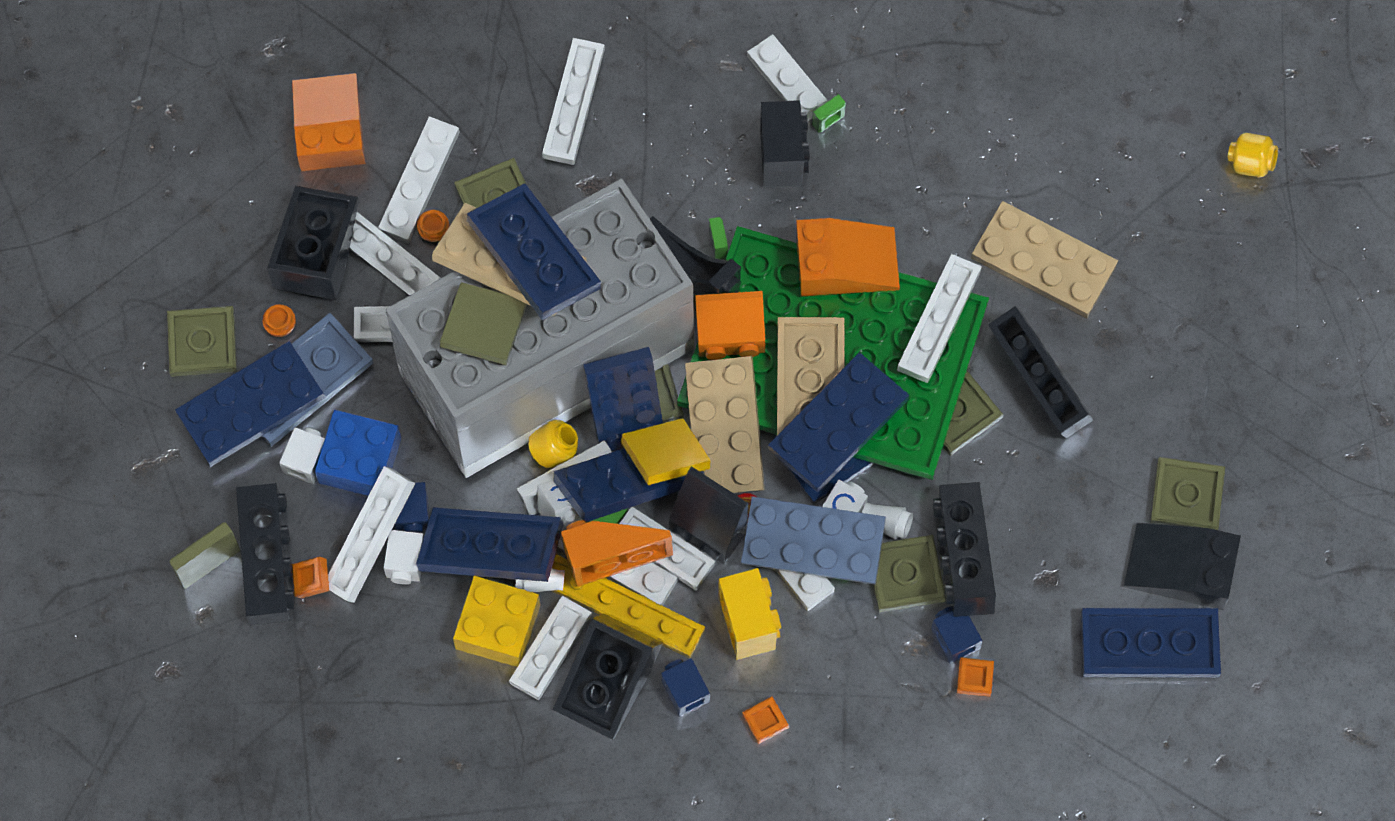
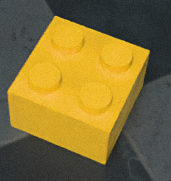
M758 568L719 578L718 598L736 660L776 650V639L781 638L779 631L781 623L777 609L770 610V597H772L770 584L767 577L761 578Z
M474 576L453 637L455 649L518 667L524 658L541 606L539 594Z

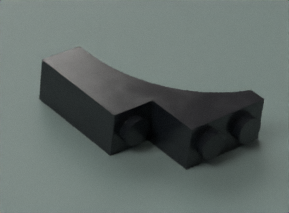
M654 216L650 218V221L693 283V295L738 293L740 291L741 266L732 258L720 260L710 257L680 239Z

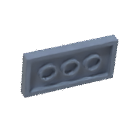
M331 313L292 343L294 349L323 391L325 398L264 434L262 437L271 447L374 364L373 359Z
M752 496L741 563L750 566L876 585L886 516Z

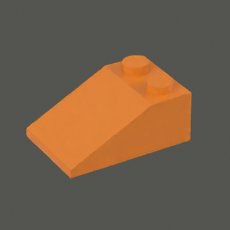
M356 73L292 80L295 140L301 171L366 164Z
M833 218L796 220L801 296L900 290L894 227Z
M580 520L569 524L566 527L567 530L561 531L564 551L577 587L673 556L670 530L600 521L586 523L585 520Z

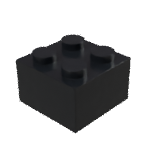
M800 100L761 102L760 139L763 188L802 186L803 174H809L807 112H801Z

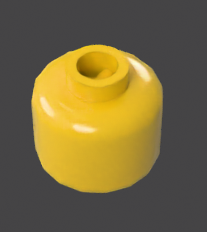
M1243 133L1236 142L1230 143L1228 161L1233 162L1236 173L1264 177L1269 171H1274L1276 167L1278 146L1273 144V140L1269 136Z
M562 420L547 422L529 436L528 445L531 456L538 464L545 468H554L573 458L578 448V436L575 429Z

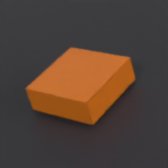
M319 556L292 564L295 597L302 599L329 591L326 558Z
M960 657L957 693L991 697L994 661Z
M772 696L742 712V716L758 744L789 728V724Z

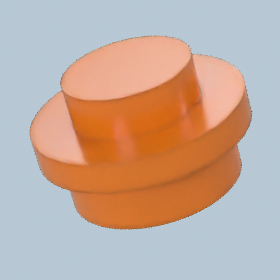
M438 210L424 212L417 221L419 235L429 242L440 241L450 226L447 216Z
M278 304L271 306L265 311L262 321L267 333L275 337H283L293 331L296 317L291 308Z

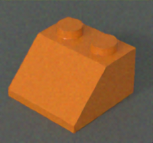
M763 291L695 295L699 357L718 360L726 355L739 354L741 357H755L759 353H765Z

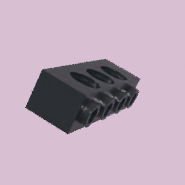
M1016 306L988 324L1061 435L1067 439L1094 420L1022 312Z
M980 482L939 485V498L933 499V513L935 519L940 518L941 526L937 527L938 547H944L945 555L940 556L942 575H948L949 584H944L946 604H952L954 617L994 614L996 592ZM966 576H967V577H971L972 579H964V578H962V577H966Z
M277 483L236 487L246 618L250 626L290 621V610H295L294 591L288 590L287 578L293 577L291 557L285 558L284 546L290 545L289 527L282 523V514L287 513L286 494H280ZM262 516L272 518V522L266 527L256 526L257 520ZM265 548L275 550L274 555L269 559L263 560L258 558L260 551ZM268 580L278 582L277 587L271 592L261 590L262 584Z

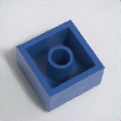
M334 410L315 470L319 484L369 496L383 467L393 468L401 442L399 426Z

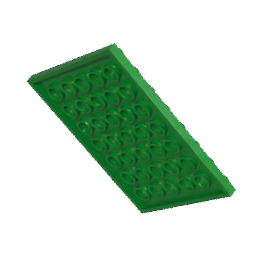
M737 226L726 260L732 258L741 266L739 292L763 291L765 353H759V355L753 357L759 430L777 435L778 317L844 318V367L860 352L909 394V400L853 457L933 480L989 303V297L975 293L970 294L929 382L925 383L897 371V368L937 285L936 282L898 272L900 290L801 296L797 243ZM697 341L691 362L709 361L710 359L706 357H699ZM739 354L726 355L722 359L739 358L741 356ZM685 376L677 400V406L689 409L687 380Z

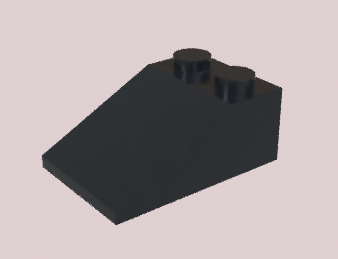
M295 186L267 267L274 289L337 299L346 271L359 202L357 196Z
M691 466L669 516V529L685 542H690L698 547L699 551L714 561L718 560L725 564L746 535L748 503Z
M1137 523L1123 587L1223 610L1229 599L1241 535L1202 527Z
M604 613L592 618L553 710L612 740L615 739L654 666L663 642Z

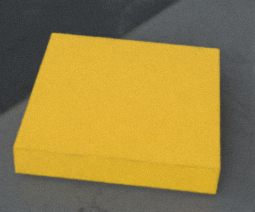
M683 418L622 434V445L648 485L685 476L691 466L698 471L710 469V458Z

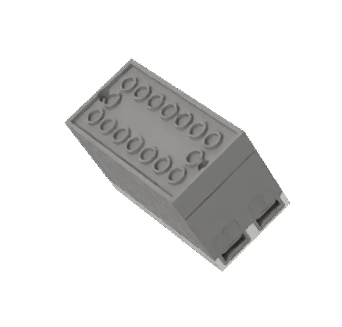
M622 178L552 217L580 255L587 258L586 263L601 281V289L557 312L555 317L551 315L544 320L539 317L532 306L527 304L507 365L440 347V340L461 282L502 293L453 271L386 308L399 373L465 478L529 443V436L551 420L566 422L591 408L583 364L649 347L653 357L654 370L656 371L694 349L693 283Z

